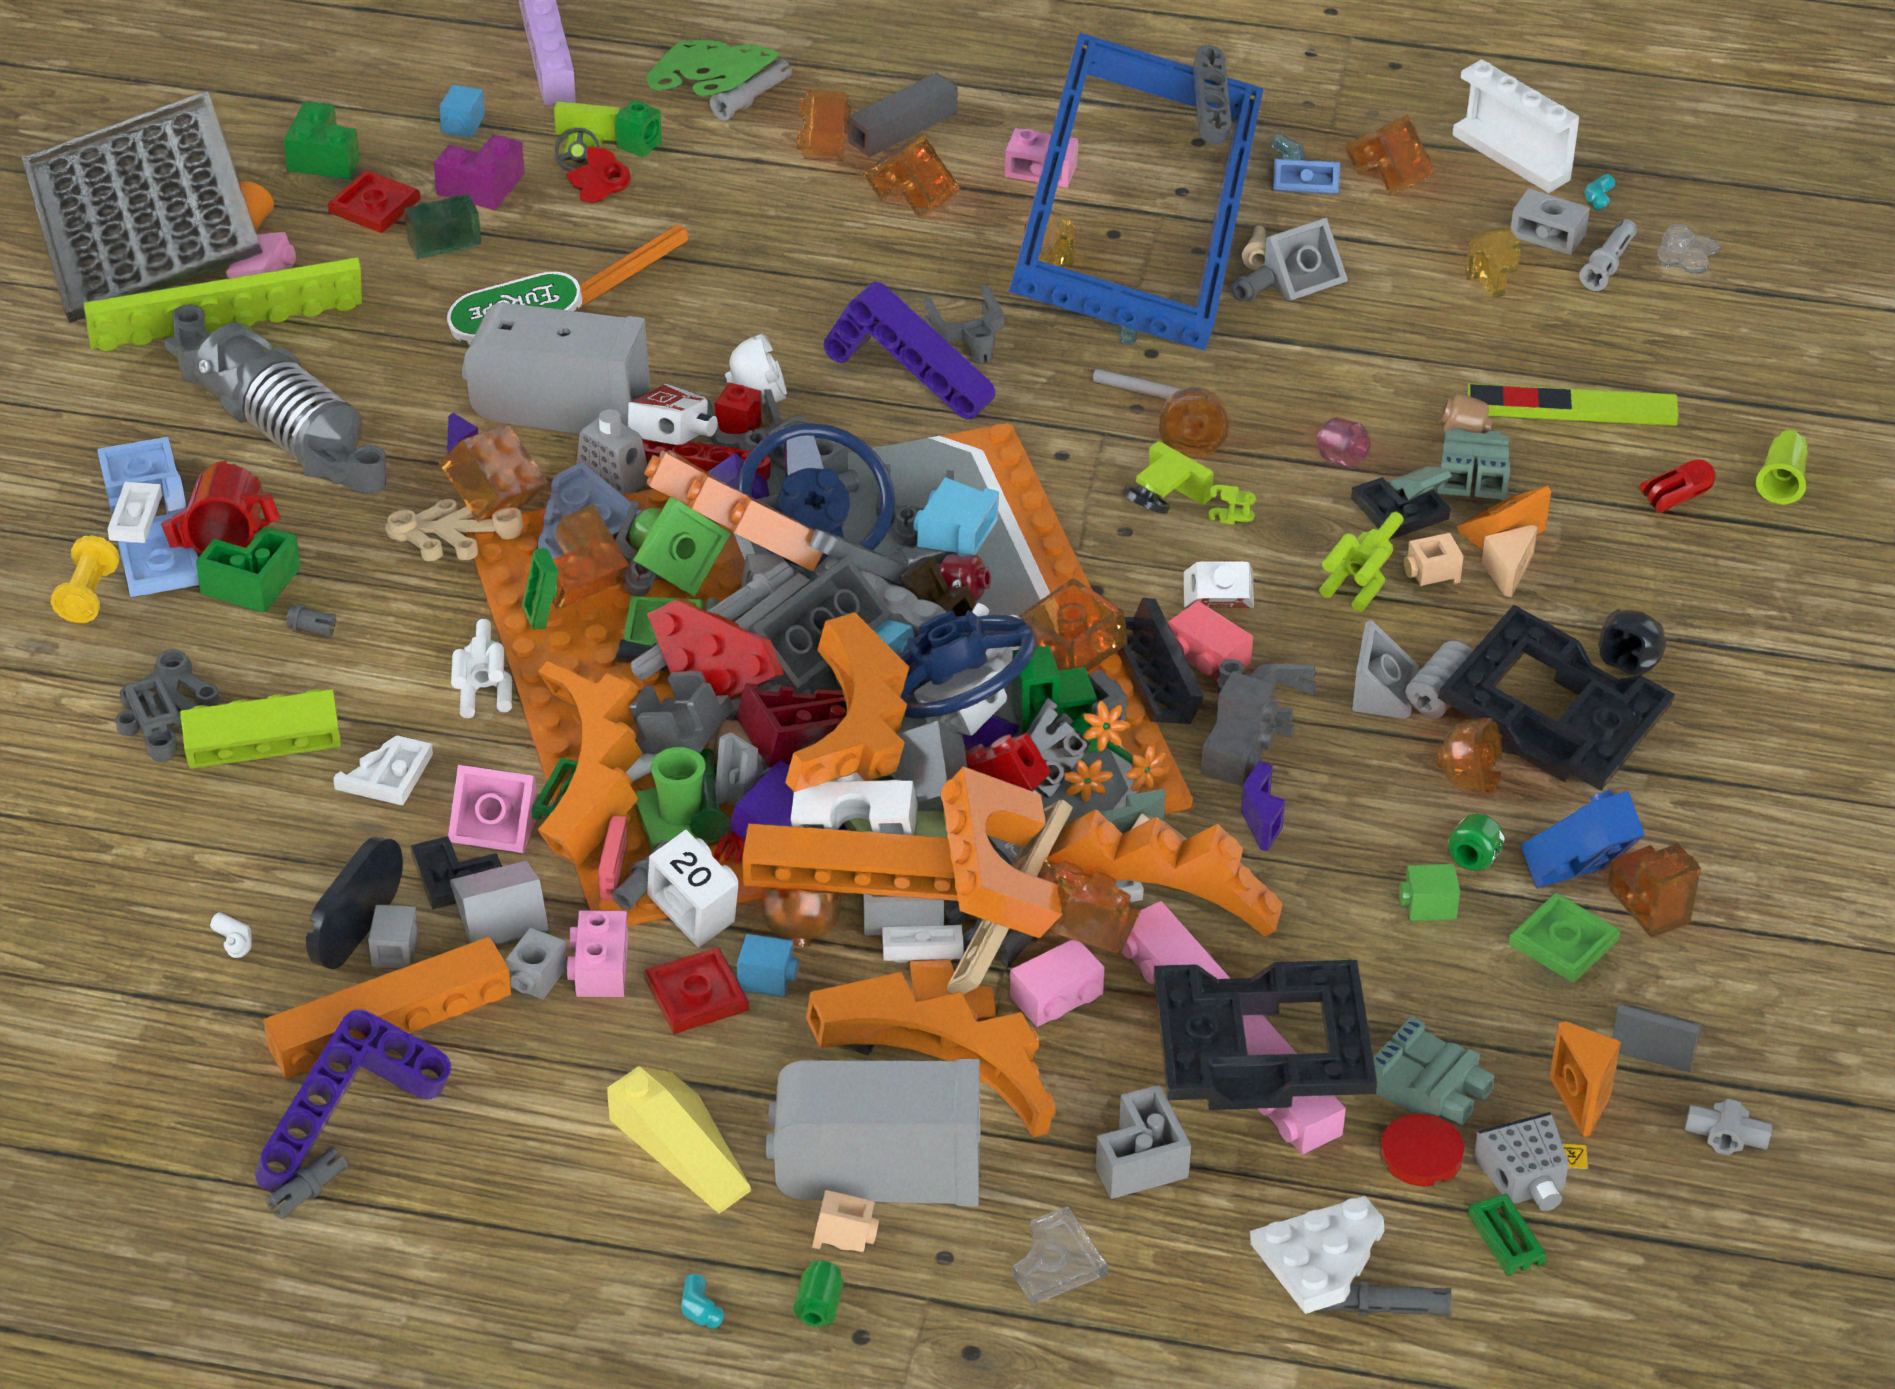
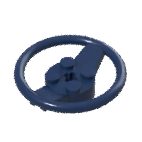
M805 423L777 430L761 440L753 448L743 463L737 489L752 497V483L759 464L769 452L784 444L785 479L775 504V510L813 529L819 528L841 538H844L842 527L850 509L849 493L836 471L829 468L824 469L815 438L837 442L855 452L873 472L881 497L877 522L869 535L859 545L874 550L884 539L892 523L895 510L894 487L885 464L878 454L863 440L848 431L834 426ZM807 503L816 504L819 507L818 510H814L812 505H807ZM766 549V550H767L768 552H770L771 554H776V553H774V552H772V551ZM823 553L817 566L829 555ZM784 558V561H785V562L790 563V564L795 565V566L802 567V566H800V565H798V564H796V563H794V562H792V561H790V560Z
M949 611L922 623L919 626L921 634L915 639L909 637L907 649L899 655L909 666L904 689L900 696L902 699L925 678H930L933 685H941L948 682L954 674L960 673L967 668L976 669L983 666L988 661L987 649L1020 646L1013 660L1003 670L969 691L934 702L911 703L904 701L907 704L904 717L930 718L947 715L971 707L1002 690L1019 676L1032 659L1036 648L1034 630L1023 618L1019 619L1009 615L977 616L972 611H967L966 616L956 617L954 611Z

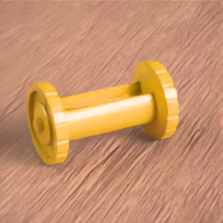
M92 535L83 536L73 544L71 558L76 565L73 576L69 583L66 582L58 585L51 595L50 602L53 610L61 618L70 622L88 623L95 619L100 610V601L94 593L101 576H108L115 572L120 562L118 550L111 542L102 537Z

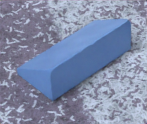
M1275 159L1273 191L1339 194L1340 162Z

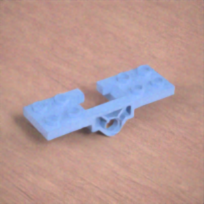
M163 437L97 449L112 516L125 482L161 484L162 496L167 510V515L154 517L145 543L118 541L130 597L199 585L196 567L197 553L193 548H170L161 527L163 521L171 519L174 515L187 508L181 477L175 467L169 438Z

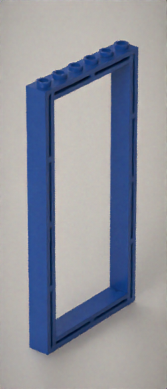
M1079 33L1009 292L1205 350L1215 323L1264 88L1227 77L1231 118L1236 120L1196 305L1192 307L1038 260L1087 74L1197 107L1192 66ZM1083 44L1087 45L1086 49L1082 48ZM1204 80L1209 85L1218 86L1213 81ZM1206 102L1210 107L1220 108L1215 103Z

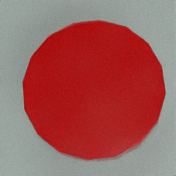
M1420 1113L1405 1115L1393 1121L1383 1133L1380 1154L1382 1161L1384 1159V1162L1388 1165L1387 1170L1394 1177L1407 1184L1425 1187L1434 1186L1435 1181L1443 1179L1446 1182L1457 1174L1461 1169L1465 1146L1461 1134L1451 1123L1437 1116Z

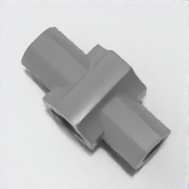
M1726 1099L1724 1102L1715 1103L1713 1109L1690 1104L1684 1131L1708 1136L1707 1143L1712 1145L1715 1152L1731 1155L1733 1152L1742 1151L1744 1145L1767 1150L1773 1123L1749 1118L1750 1111L1746 1110L1741 1102Z

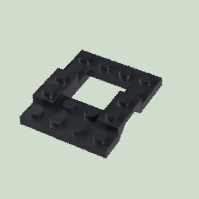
M1513 605L1459 666L1440 688L1438 699L1500 733L1502 738L1499 745L1563 782H1566L1572 774L1600 791L1604 789L1672 705L1675 697L1674 693L1642 675L1618 679L1594 666L1579 640L1516 605ZM1524 653L1556 670L1554 682L1579 695L1557 722L1496 688L1498 683Z
M1357 960L1274 962L1251 978L1217 979L1197 964L1154 966L1153 978L1167 1100L1207 1099L1208 1110L1292 1108V1099L1297 1096L1376 1094L1377 1077ZM1320 1002L1328 1053L1248 1055L1243 1015L1278 1014L1279 1003Z

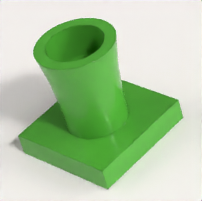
M670 497L663 509L649 508L639 513L632 522L629 537L632 547L638 551L633 561L695 597L731 533L679 500Z
M685 747L665 749L653 758L650 766L656 787L635 792L639 800L634 804L651 852L661 840L669 842L684 830H687L697 839L698 837L691 832L690 822L695 814L702 811L701 789L705 771L703 757L698 752ZM716 800L717 810L721 811ZM720 839L711 840V841H710V840H703V841H704L706 844H711V843L719 842Z

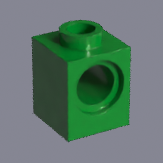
M633 100L615 115L617 148L644 158L662 142L661 110Z

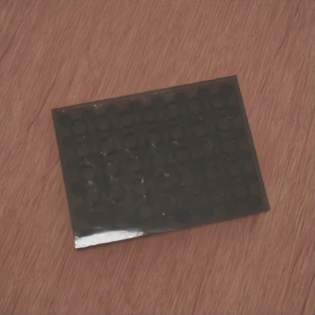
M208 91L22 158L63 308L69 323L86 319L85 302L162 290L263 253Z

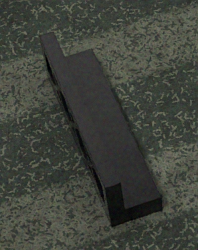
M1142 598L1134 617L1107 615L1104 625L1150 721L1191 724L1204 695L1155 598ZM1121 629L1132 630L1135 639L1121 631ZM1132 651L1146 658L1147 663L1134 656ZM1144 675L1157 682L1159 688L1145 680ZM1156 700L1166 705L1171 710L1159 709Z

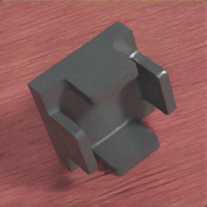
M700 671L672 672L668 677V681L675 698H664L661 703L652 685L644 686L630 704L631 713L639 729L635 741L643 754H658L665 749L673 747H685L701 753L734 708L728 695H715L711 684L706 682L703 673Z

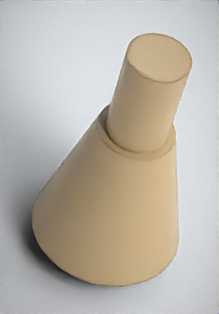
M1263 226L1254 227L1252 238L1242 252L1243 263L1253 271L1258 270L1265 264L1267 238L1266 230Z

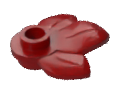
M599 147L587 148L588 165L566 173L570 184L582 190L580 201L589 203L604 200L610 193L621 192L631 182L629 169L623 163L616 160L613 152Z

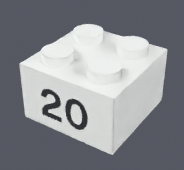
M684 830L649 856L647 895L698 948L735 922L738 879L728 866H721L712 857L710 848L702 839H695L687 830Z

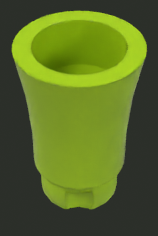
M1784 430L1781 431L1778 437L1774 438L1769 447L1766 461L1757 475V490L1769 502L1783 505L1791 504L1799 500L1805 493V469L1808 457L1807 441L1797 431Z

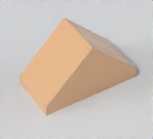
M1528 525L1485 536L1481 564L1504 596L1512 597L1534 554L1537 526Z

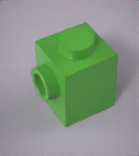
M1455 865L1407 866L1406 881L1399 883V901L1401 906H1407L1409 920L1457 919L1460 888Z

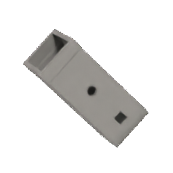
M510 303L492 305L487 310L465 354L462 366V378L467 380L469 401L472 408L481 417L490 421L580 434L582 429L599 418V414L602 411L613 409L620 413L621 423L628 427L629 402L651 391L645 318L632 316L624 318Z
M958 1059L957 1061L805 1060L790 1063L780 1071L776 1102L770 1101L769 1127H774V1134H767L766 1157L767 1159H774L776 1185L782 1193L798 1200L823 1201L825 1190L875 1202L956 1204L957 1206H979L981 1145L980 1059Z

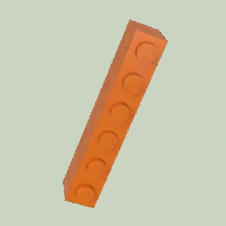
M748 824L743 852L744 886L958 901L953 864L950 858L949 839L946 837Z
M489 936L263 1019L267 1047L284 1078L287 1079L300 1073L308 1072L314 1067L348 1012L362 1009L407 1033H411L510 996L509 967ZM348 1031L353 1038H366L360 1031Z

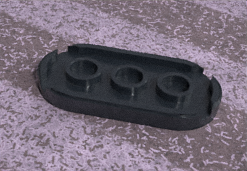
M377 836L369 838L362 844L319 899L311 914L310 921L315 922L313 932L308 931L306 935L307 953L312 963L328 969H337L342 966L371 930L376 905H390L398 890L403 870L402 851L395 840Z

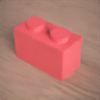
M1196 601L1168 621L1186 661L1215 681L1221 676L1219 667L1222 662L1230 659L1238 660L1243 664L1244 668L1251 663L1253 635L1200 601Z

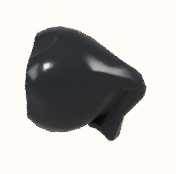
M1617 609L1609 614L1603 624L1598 644L1600 657L1607 665L1619 668L1627 674L1633 676L1646 674L1660 662L1665 652L1666 640L1663 626L1644 612L1636 610L1621 611Z

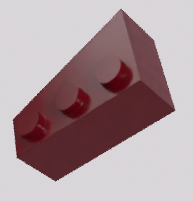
M745 683L736 719L754 747L758 748V753L768 768H772L779 760L790 765L794 752L817 743L833 732L846 717L847 706L843 691L816 689L815 695L793 693V687L781 686L779 692L757 690V684Z

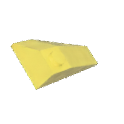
M638 1066L607 1087L609 1120L720 1214L751 1192L750 1184L699 1094L674 1073Z

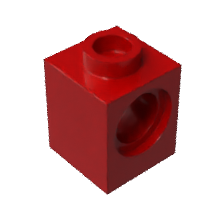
M728 382L715 402V417L717 418L720 431L727 434H743L750 430L754 432L755 429H758L762 423L761 391Z

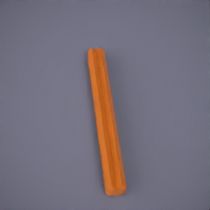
M681 225L673 226L579 285L582 293L580 308L688 241L687 229Z

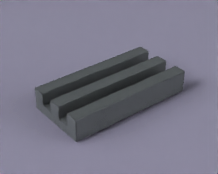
M161 676L124 686L126 698L145 737L153 735L152 729L156 727L160 733L167 731V724L172 723L175 729L182 727L180 715ZM155 687L167 714L161 715L149 690L150 688ZM141 691L152 718L148 719L136 692Z

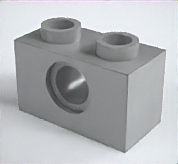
M1528 188L1513 209L1510 236L1572 255L1586 235L1590 207Z

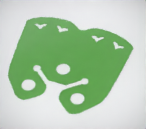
M683 41L676 43L650 70L646 80L652 90L659 91L682 84V79L676 73H673L675 70H681L680 73L687 79L706 80L725 75V78L708 80L693 86V90L699 96H708L741 85L780 56V54L773 49L756 45L730 47L720 41ZM707 45H709L710 47H716V48L707 49ZM701 68L710 69V71L705 74L696 73V71ZM662 79L672 80V82L669 84H658V82ZM710 84L718 85V87L713 90L704 89L705 86Z

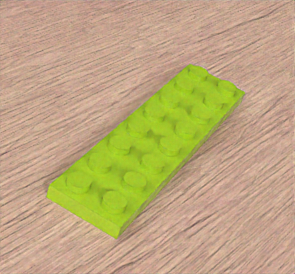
M357 257L85 302L84 310L90 348L111 351L121 344L134 343L135 345H146L153 339L170 338L174 336L173 312L178 307L184 305L198 306L204 311L206 332H214L223 325L234 322L246 324L250 327L258 321L270 320L271 322L278 323L285 321L289 316L300 314L314 317L321 314L323 310L335 308L339 311H349L355 308L356 305L362 304L361 267Z

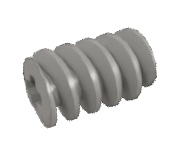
M1459 641L1443 643L1440 649L1435 652L1432 658L1427 661L1424 667L1406 685L1405 693L1407 699L1420 714L1428 718L1437 719L1441 718L1447 709L1451 707L1438 699L1440 688L1473 652L1466 644Z

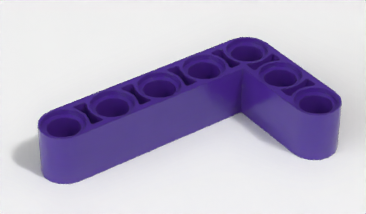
M872 282L849 302L823 343L826 354L832 360L838 363H845L872 336L957 415L967 420L973 419L996 395L995 388L989 379L887 286L880 282Z
M361 1009L348 1012L262 1150L255 1171L256 1181L259 1186L266 1191L276 1192L293 1178L295 1171L304 1163L361 1066L419 1098L433 1099L443 1091L451 1071V1062L447 1055L368 1011ZM348 1031H360L366 1038H353ZM384 1051H397L402 1058H390ZM335 1062L342 1064L346 1071H334L328 1064ZM421 1070H431L437 1074L438 1078H426ZM311 1095L320 1096L326 1101V1104H313L308 1097ZM291 1128L300 1129L307 1137L295 1138L289 1134L288 1130ZM279 1162L285 1166L286 1171H272L267 1163Z

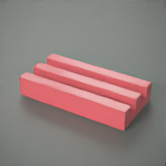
M613 816L610 819L598 869L599 896L604 900H614L612 893L618 888L627 851V818L622 816Z

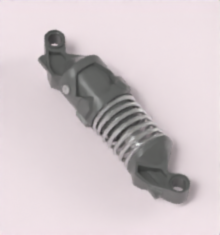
M184 305L174 310V336L165 340V349L178 358L179 369L185 381L202 385L221 401L222 408L238 422L247 421L259 432L263 433L303 466L305 476L328 477L336 484L340 483L355 491L364 493H376L385 488L386 464L383 449L373 445H365L356 449L361 438L363 426L360 413L328 389L323 383H320L314 376L303 370L299 359L282 345L278 347L272 346L252 328L242 323L234 322L223 325L214 332H206L204 311L198 306Z

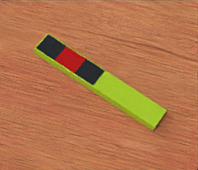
M1468 383L1467 389L1468 396L1487 403L1489 406L1488 416L1677 426L1679 417L1677 394Z

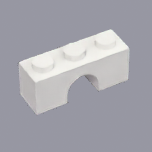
M852 780L825 782L815 787L794 792L791 813L792 827L838 830L844 822L850 819L862 818L870 821L872 832L915 835L918 804L913 781Z

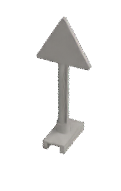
M731 732L719 739L715 784L716 800L719 805L726 801L736 805L755 785V779L761 776L764 770L768 769L760 754L758 755V748Z

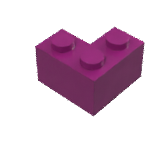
M492 135L479 152L448 145L434 162L436 195L496 210L525 174L522 142L504 136Z

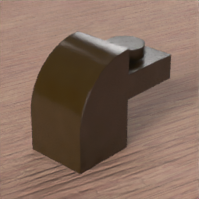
M933 556L923 557L900 576L905 588L912 592L918 600L933 602L942 607L946 612L954 611L956 617L966 616L967 611H973L976 606L968 586L948 588Z

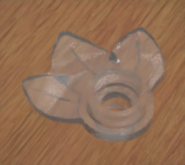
M1674 224L1668 227L1667 231L1663 234L1662 245L1657 249V258L1666 268L1680 265L1683 270L1689 273L1701 274L1706 272L1709 267L1707 255L1718 253L1721 251V247L1710 237L1693 235V230L1686 225Z

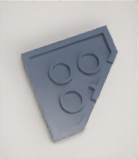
M583 462L553 476L551 496L546 506L544 527L539 537L538 549L548 548L560 573L614 545L631 502ZM637 509L636 516L642 512L640 509Z

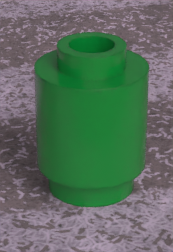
M824 1260L814 1261L802 1273L793 1310L795 1315L806 1325L820 1327L832 1323L836 1318L844 1281L841 1277V1270L835 1264Z

